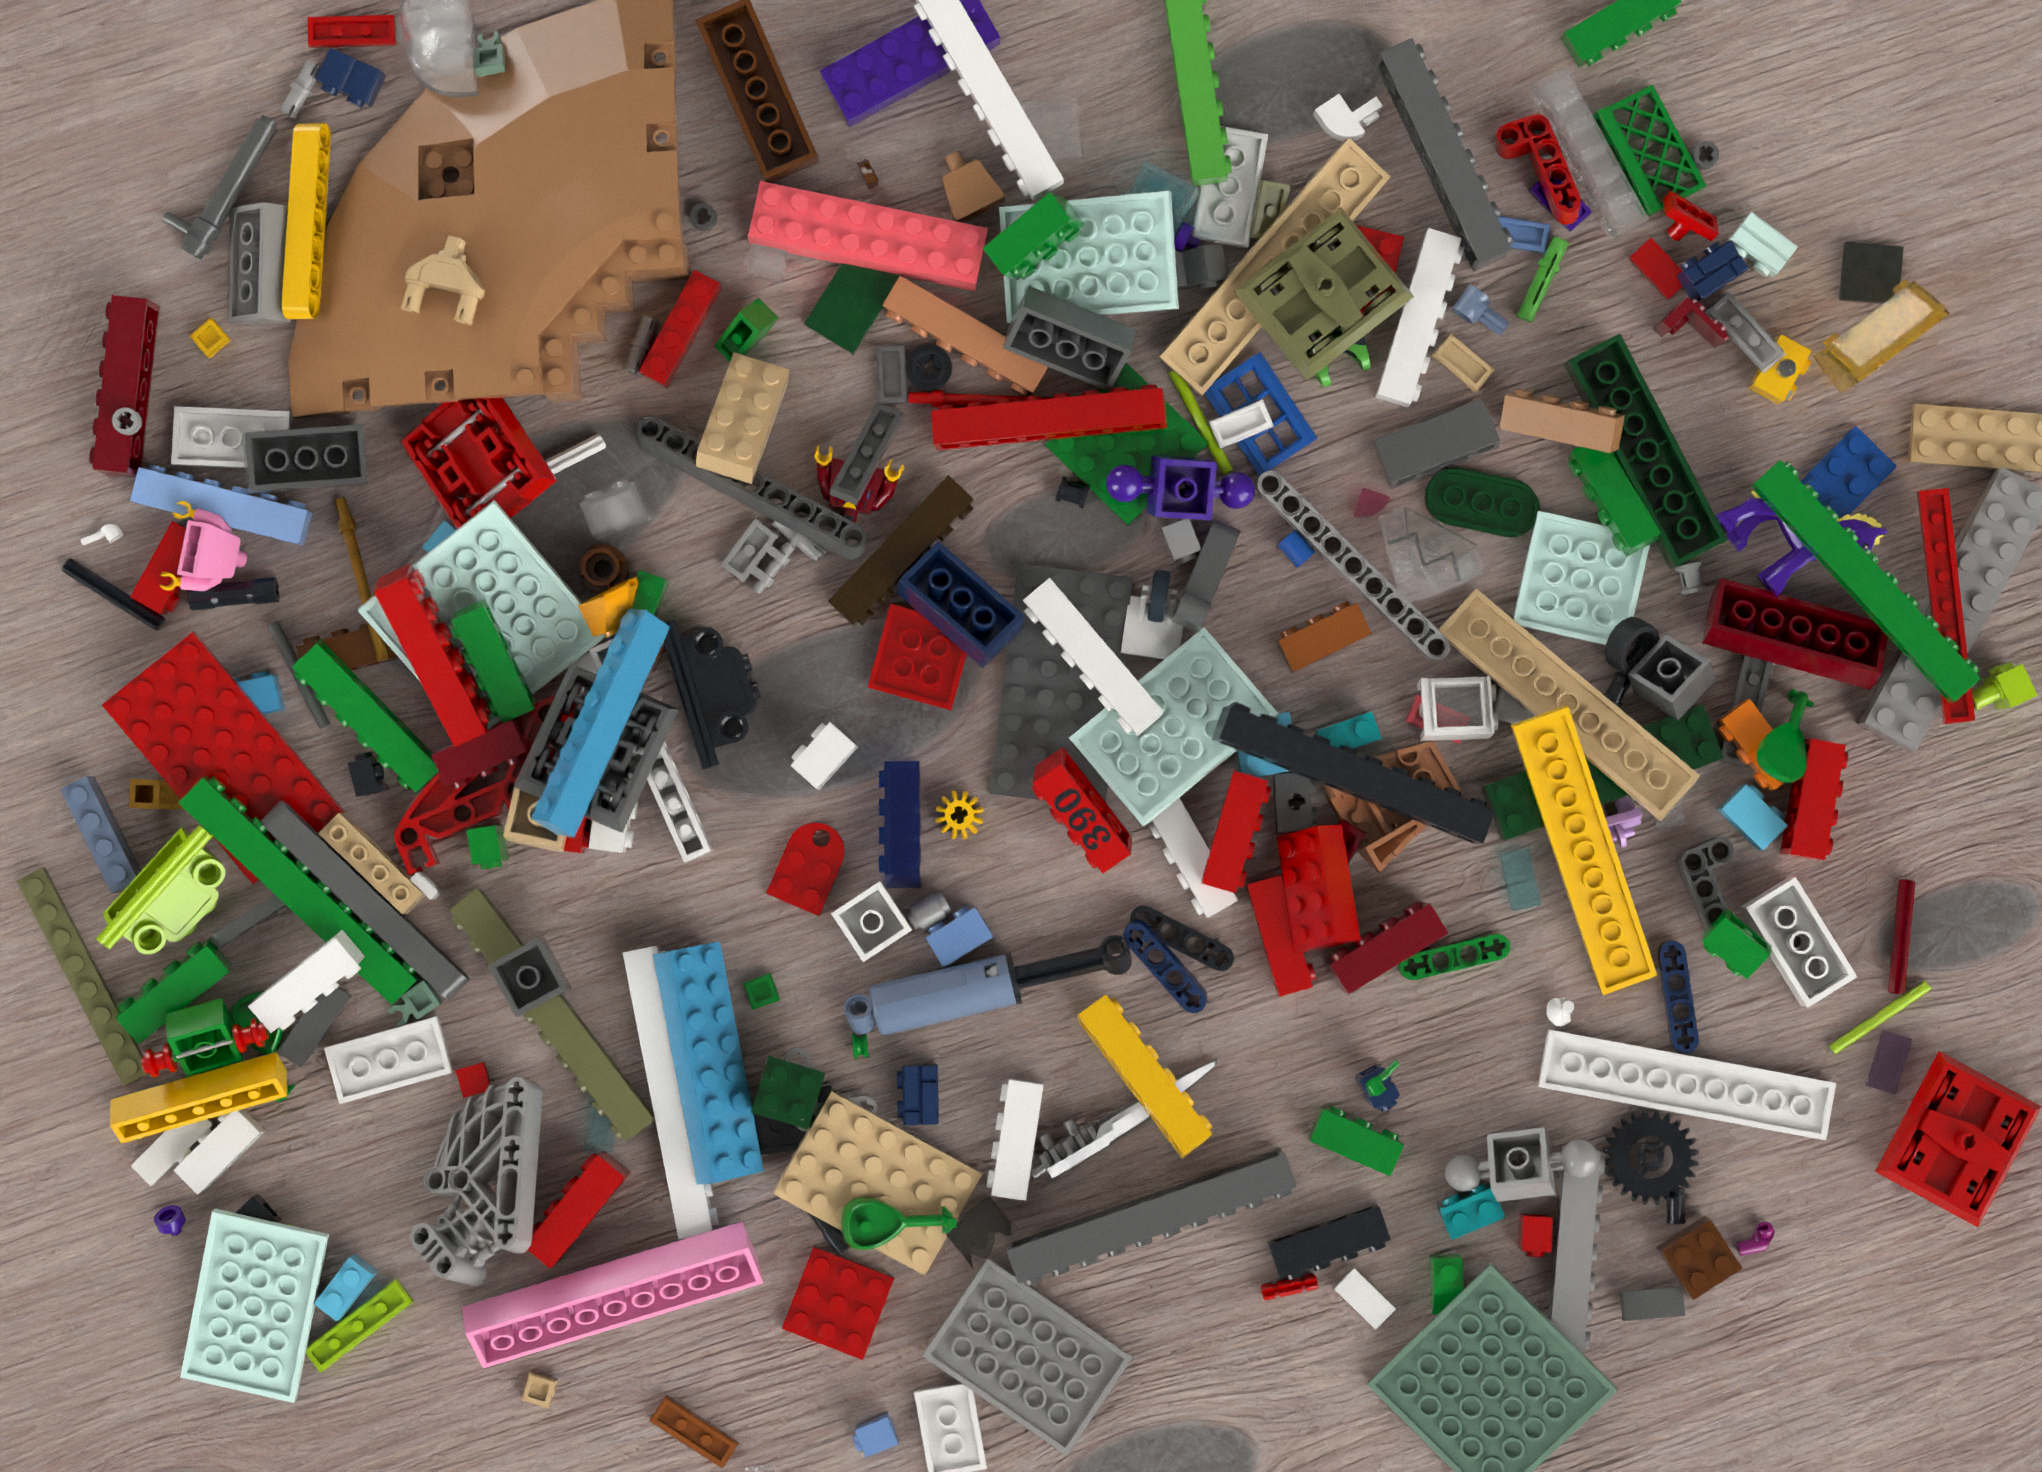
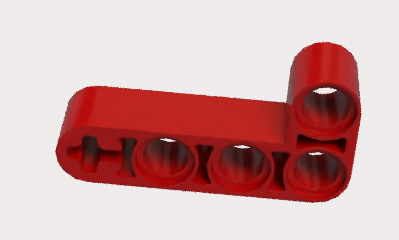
M1532 114L1500 126L1496 134L1495 148L1497 154L1504 159H1514L1528 154L1554 218L1560 224L1568 225L1574 223L1579 217L1581 198L1547 117L1541 114ZM1537 129L1542 131L1543 133L1535 135L1532 134L1530 131ZM1509 138L1513 139L1515 143L1506 144L1503 140ZM1543 154H1549L1553 158L1546 160L1541 158L1540 156ZM1553 179H1560L1561 181H1563V183L1556 185L1551 183L1550 181ZM1564 197L1566 205H1562Z

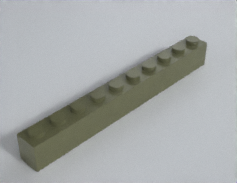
M477 888L450 909L454 915L450 918L460 932L463 930L467 932L471 938L468 943L478 955L483 953L489 961L485 964L489 971L488 965L524 946L482 889ZM562 994L524 1014V1017L530 1024L535 1022L542 1030L538 1034L548 1047L553 1045L558 1051L559 1055L556 1058L564 1069L568 1070L571 1068L577 1076L574 1081L583 1093L588 1091L594 1098L592 1105L601 1116L607 1115L612 1122L609 1127L619 1140L624 1138L626 1141H629L655 1121L653 1112Z

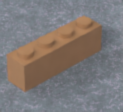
M1517 388L1515 392L1505 395L1499 429L1608 453L1619 449L1625 415L1617 414V409L1599 406V410L1588 407L1589 403L1571 400V404L1560 401L1561 397L1544 394L1543 398L1533 396V391Z

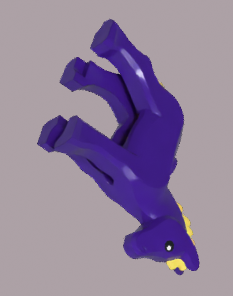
M1753 490L1751 494L1754 498L1746 499L1741 505L1720 512L1716 515V518L1728 533L1726 535L1727 539L1738 552L1747 546L1748 537L1757 525L1764 521L1777 520L1792 550L1757 575L1758 580L1768 591L1772 590L1777 597L1786 586L1789 577L1795 571L1817 559ZM1856 513L1852 516L1846 514L1836 520L1844 529L1849 527L1859 538L1857 544L1863 550L1869 549L1871 551L1873 545H1880L1879 539L1888 533L1886 529L1881 528L1882 524L1877 523V520L1873 517L1867 518L1866 514Z

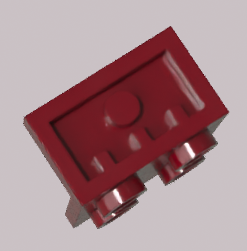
M1688 297L1678 303L1653 329L1660 337H1663L1668 332L1673 335L1687 322L1714 348L1729 338L1725 333L1727 331L1725 326L1717 319L1711 320L1704 313L1706 310L1704 306L1696 299L1690 300Z

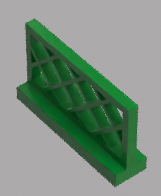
M1653 85L1609 107L1606 106L1598 110L1589 118L1642 220L1664 209V202L1660 203L1655 194L1657 184L1670 188L1674 193L1676 191L1682 192L1678 195L1683 198L1707 187ZM1649 95L1654 105L1652 113L1637 109L1640 98ZM1618 109L1631 112L1628 124L1618 123L1612 112ZM1635 114L1650 119L1646 132L1632 128ZM1654 121L1665 125L1667 129L1665 139L1651 134ZM1630 133L1644 138L1641 151L1630 147L1628 143ZM1649 140L1663 144L1660 157L1645 153ZM1668 146L1678 150L1681 155L1679 164L1664 159ZM1643 159L1658 163L1654 176L1645 174L1642 170ZM1662 165L1677 170L1673 183L1659 179ZM1681 172L1690 174L1696 186L1688 189L1678 185Z

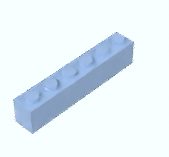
M149 464L148 469L138 468L130 501L185 515L186 508L176 503L186 501L194 510L200 508L220 515L231 528L301 546L305 545L313 514L305 510L306 504L289 500L288 505L277 503L278 497L261 493L260 498L250 496L247 489L233 486L232 491L221 488V482L205 479L204 484L193 481V475L178 471L176 476L165 474L166 468Z

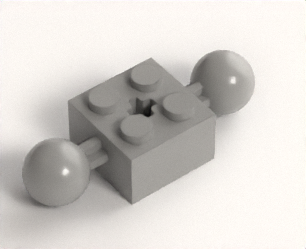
M1545 1127L1487 1134L1489 1161L1479 1162L1471 1155H1457L1447 1163L1445 1177L1452 1188L1462 1192L1473 1190L1482 1179H1490L1491 1190L1497 1202L1555 1195L1554 1170L1564 1169L1574 1177H1586L1596 1169L1599 1157L1596 1148L1585 1140L1571 1141L1563 1148L1562 1152L1552 1153L1551 1140Z

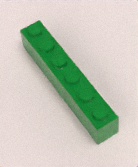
M322 639L316 642L292 666L295 670L294 676L303 685L309 684L316 691L314 695L324 706L330 705L336 712L335 717L345 727L350 726L357 733V740L365 748L371 747L378 754L376 758L386 769L391 767L399 775L397 780L407 790L411 788L416 793L438 773V769L431 756L433 752Z

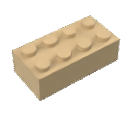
M735 352L733 353L697 450L696 467L752 484L788 385L789 369Z

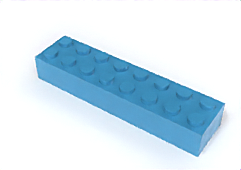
M720 941L653 954L697 1185L717 1183L763 1172L764 1168L754 1116L751 1113L752 1106Z

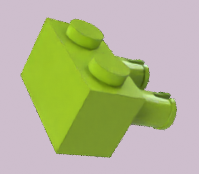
M2012 661L1990 668L1988 670L1990 675L1982 678L1983 686L1972 690L1975 710H1979L1991 703H1994L1996 710L2012 708L2038 696L2024 665H2013Z

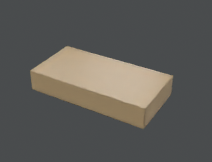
M1451 333L1431 356L1475 393L1495 371V369Z

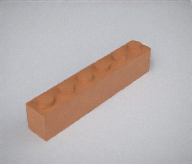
M899 276L882 305L883 309L887 311L885 316L892 321L900 324L903 320L912 326L910 330L924 339L927 335L937 340L936 346L948 353L952 349L962 355L960 359L974 368L979 364L987 369L986 375L998 382H1001L1002 378L1012 384L1010 388L1024 397L1027 393L1034 396L1050 368L1003 349L1006 336L902 276Z

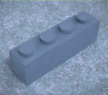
M85 776L60 790L111 893H121L141 872V869L94 776Z

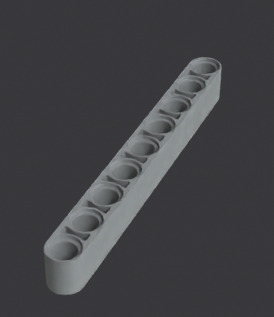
M1266 471L1261 474L1256 483L1258 494L1294 530L1296 529L1305 541L1417 651L1429 661H1438L1447 656L1450 650L1447 638L1279 473ZM1268 477L1273 478L1278 485L1277 490L1271 493L1266 492L1262 487V480ZM1286 498L1295 499L1298 503V510L1294 513L1285 511L1282 505L1283 500ZM1313 518L1318 522L1319 529L1316 533H1308L1304 529L1303 523L1305 519ZM1333 538L1338 541L1339 551L1332 554L1325 550L1324 542L1326 539ZM1352 558L1359 562L1360 570L1357 574L1347 572L1345 569L1346 560ZM1376 579L1380 583L1381 589L1378 594H1370L1366 590L1367 580ZM1390 599H1396L1400 602L1401 611L1399 614L1393 615L1388 612L1386 605ZM1415 619L1421 623L1422 631L1419 635L1409 633L1407 625L1410 620ZM1431 640L1441 642L1443 650L1440 655L1435 656L1429 652L1428 644Z

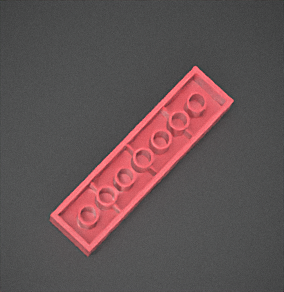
M760 181L748 239L749 244L752 246L839 264L844 263L902 275V277L976 292L984 256L983 247L986 246L988 228Z

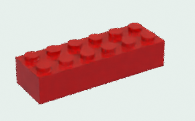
M410 563L379 577L374 593L455 748L487 733L488 722H490L489 714L492 712L485 698L480 699L476 691L478 684L472 672H466L463 666L465 658L459 647L454 648L450 640L452 633L446 621H440L436 613L439 611L434 597L432 595L427 596L423 588L426 585L423 575L419 569L414 570Z

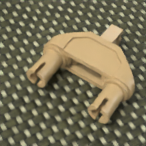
M448 236L444 250H440L438 255L432 254L407 270L405 283L408 285L401 305L402 310L411 313L414 311L413 313L419 314L424 291L431 287L461 295L454 321L462 324L466 323L467 325L473 324L478 300L484 298L485 289L471 267L465 263L466 256L463 253L466 242L464 240Z

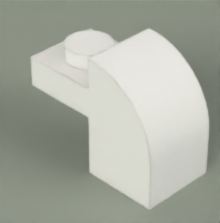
M1337 94L1315 109L1313 116L1324 132L1331 138L1342 142L1346 138L1355 141L1362 138L1365 133L1361 126L1362 123L1368 126L1380 117L1378 112H1380L1382 104L1377 97H1374L1352 112L1341 95Z

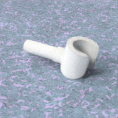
M106 524L97 533L82 538L81 543L84 546L106 537L109 543H112L121 538L123 532L117 524Z

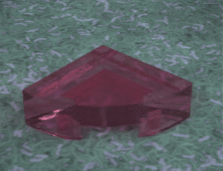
M1362 488L1353 516L1369 517L1377 514L1387 505L1390 497Z

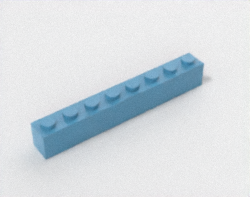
M627 609L626 614L622 617L620 627L614 640L609 645L604 662L597 671L596 679L590 692L585 697L581 712L573 723L569 738L561 749L558 762L553 772L549 775L546 788L536 804L535 812L531 819L556 835L575 837L670 626L647 610Z

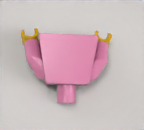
M186 501L177 502L176 504L183 505L186 508L185 515H180L173 512V516L177 519L193 518V521L188 520L177 571V574L182 575V577L176 578L170 572H162L160 576H170L172 583L168 586H159L167 591L174 589L176 586H180L181 590L207 591L220 584L223 578H232L235 567H244L247 562V554L239 550L240 538L232 534V529L220 515L200 508L194 510Z

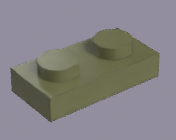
M1260 179L1250 237L1260 239L1286 209L1291 185Z

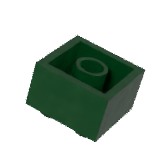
M768 1056L751 1113L808 1130L825 1073Z

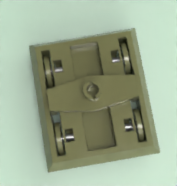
M1341 207L1234 290L1235 294L1252 313L1257 322L1306 381L1414 297ZM1286 268H1289L1290 272L1284 275L1282 272ZM1388 288V291L1377 297L1379 294H1381L1384 290ZM1370 301H1372V303L1368 305L1363 311L1365 317L1362 319L1363 315L1361 314L1360 309L1367 305ZM1339 330L1342 333V335L1337 339L1334 337V335H1331L1324 339L1322 342H1320L1332 331L1334 334L1337 333ZM1315 346L1307 355L1305 354L1306 351Z

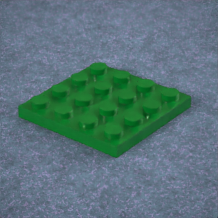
M1125 362L1112 389L1126 387L1128 391L1140 390V386L1148 385V383ZM1101 388L1098 390L1099 394L1111 393V390L1110 392ZM1165 401L1167 428L1052 439L1045 444L1084 484H1089V489L1127 526L1147 507L1148 494L1140 493L1136 499L1129 502L1115 500L1110 496L1106 488V479L1109 472L1119 465H1130L1136 468L1142 476H1150L1152 455L1196 457L1209 443L1167 401Z

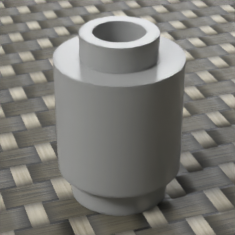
M938 892L935 895L931 893L909 906L911 912L907 916L915 929L921 927L923 931H926L946 919V915L952 912L942 893Z

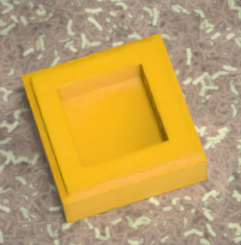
M212 317L189 336L209 359L231 341L230 337Z

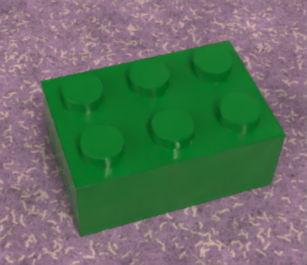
M1049 192L983 247V249L1003 276L1025 280L1037 270L1035 266L1043 259L1048 261L1054 257L1059 251L1057 248L1065 241L1067 243L1078 237L1081 233L1079 229L1085 223L1064 197Z

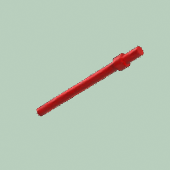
M932 390V393L909 392L908 403L931 404V407H939L941 405L967 406L970 402H984V405L996 404V401L1000 399H1012L1013 402H1021L1029 396L944 393V390ZM1042 397V399H1051V398H1053V397Z

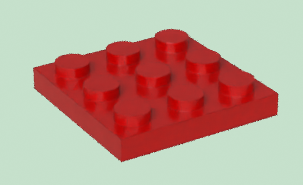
M890 604L867 688L952 711L967 654L918 611Z
M813 1246L782 1329L863 1360L895 1277Z

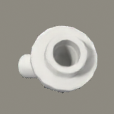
M1565 998L1551 999L1547 1004L1549 1020L1559 1027L1571 1022L1570 1014L1574 1010L1573 1002L1566 1001Z

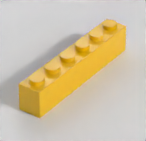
M1105 994L1078 1014L1077 1021L1183 1159L1211 1138L1212 1133L1210 1130L1212 1125L1203 1114L1198 1116L1192 1108L1195 1104L1186 1091H1179L1174 1084L1177 1080L1173 1073L1167 1067L1163 1069L1157 1062L1159 1056L1150 1044L1144 1045L1139 1038L1141 1032L1132 1021L1128 1023L1122 1016L1124 1010L1115 998L1110 1000Z
M274 1052L111 1099L110 1127L120 1142L125 1143L287 1096V1069L278 1054Z

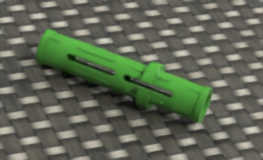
M1552 236L1543 259L1538 261L1537 265L1539 268L1516 314L1520 319L1533 323L1554 274L1559 273L1560 261L1567 246H1569L1567 241Z

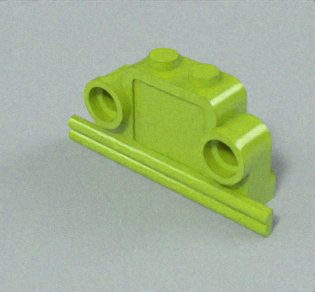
M200 825L191 834L181 827L102 913L108 925L96 937L97 941L111 949L123 936L132 942L139 952L154 954L163 948L166 939L171 942H178L185 936L192 934L200 919L215 908L218 900V891L215 887L219 886L225 877V868L214 853L204 846L213 836Z

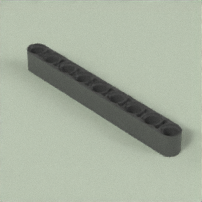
M645 416L638 422L637 444L647 453L846 559L856 560L863 555L867 536L865 530L860 525L756 471L753 482L750 484L696 467L694 460L697 459L700 440L654 416ZM647 431H652L656 433V435L646 436L644 433ZM679 445L682 448L678 450H673L669 448V446ZM753 485L758 489L750 491L745 486ZM780 499L783 503L774 504L770 500ZM798 512H804L808 516L805 518H800L795 514ZM830 526L834 530L824 531L821 529V527ZM849 539L857 540L859 544L850 545L846 541Z
M281 800L261 820L263 826L444 998L450 1000L470 980L459 966L404 914L402 915L286 802Z

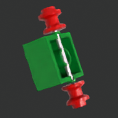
M219 998L167 1013L166 1036L168 1043L163 1045V1051L157 1053L151 1048L146 1049L145 1056L141 1057V1062L145 1073H150L153 1078L158 1077L160 1070L168 1068L170 1072H176L178 1070L177 1062L180 1063L187 1077L243 1061V1052H246L247 1045L256 1043L258 1047L265 1046V1040L269 1038L268 1030L257 1018L251 1019V1024L248 1027L242 1028L239 1023L235 1024L223 999Z

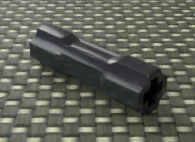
M275 577L218 584L207 591L187 590L188 604L190 610L193 611L252 603H276L280 599L279 584Z

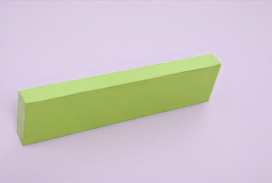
M396 1278L308 1345L306 1355L321 1373L412 1304L414 1299L399 1279Z

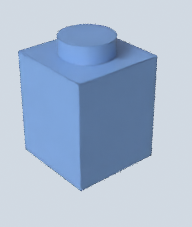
M889 1413L857 1425L855 1428L856 1434L852 1435L858 1452L863 1451L865 1457L899 1444V1438Z

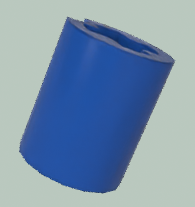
M1296 529L1277 545L1296 568L1301 566L1315 553Z

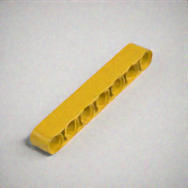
M326 123L297 124L293 131L282 289V313L288 320L316 319L320 311L331 132Z

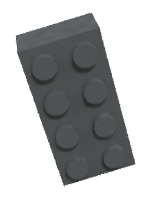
M1028 286L1008 326L1003 349L1110 392L1132 351L1136 329Z
M363 424L247 432L242 435L248 494L360 486L368 483Z

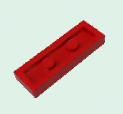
M395 15L307 17L308 46L310 48L397 46Z

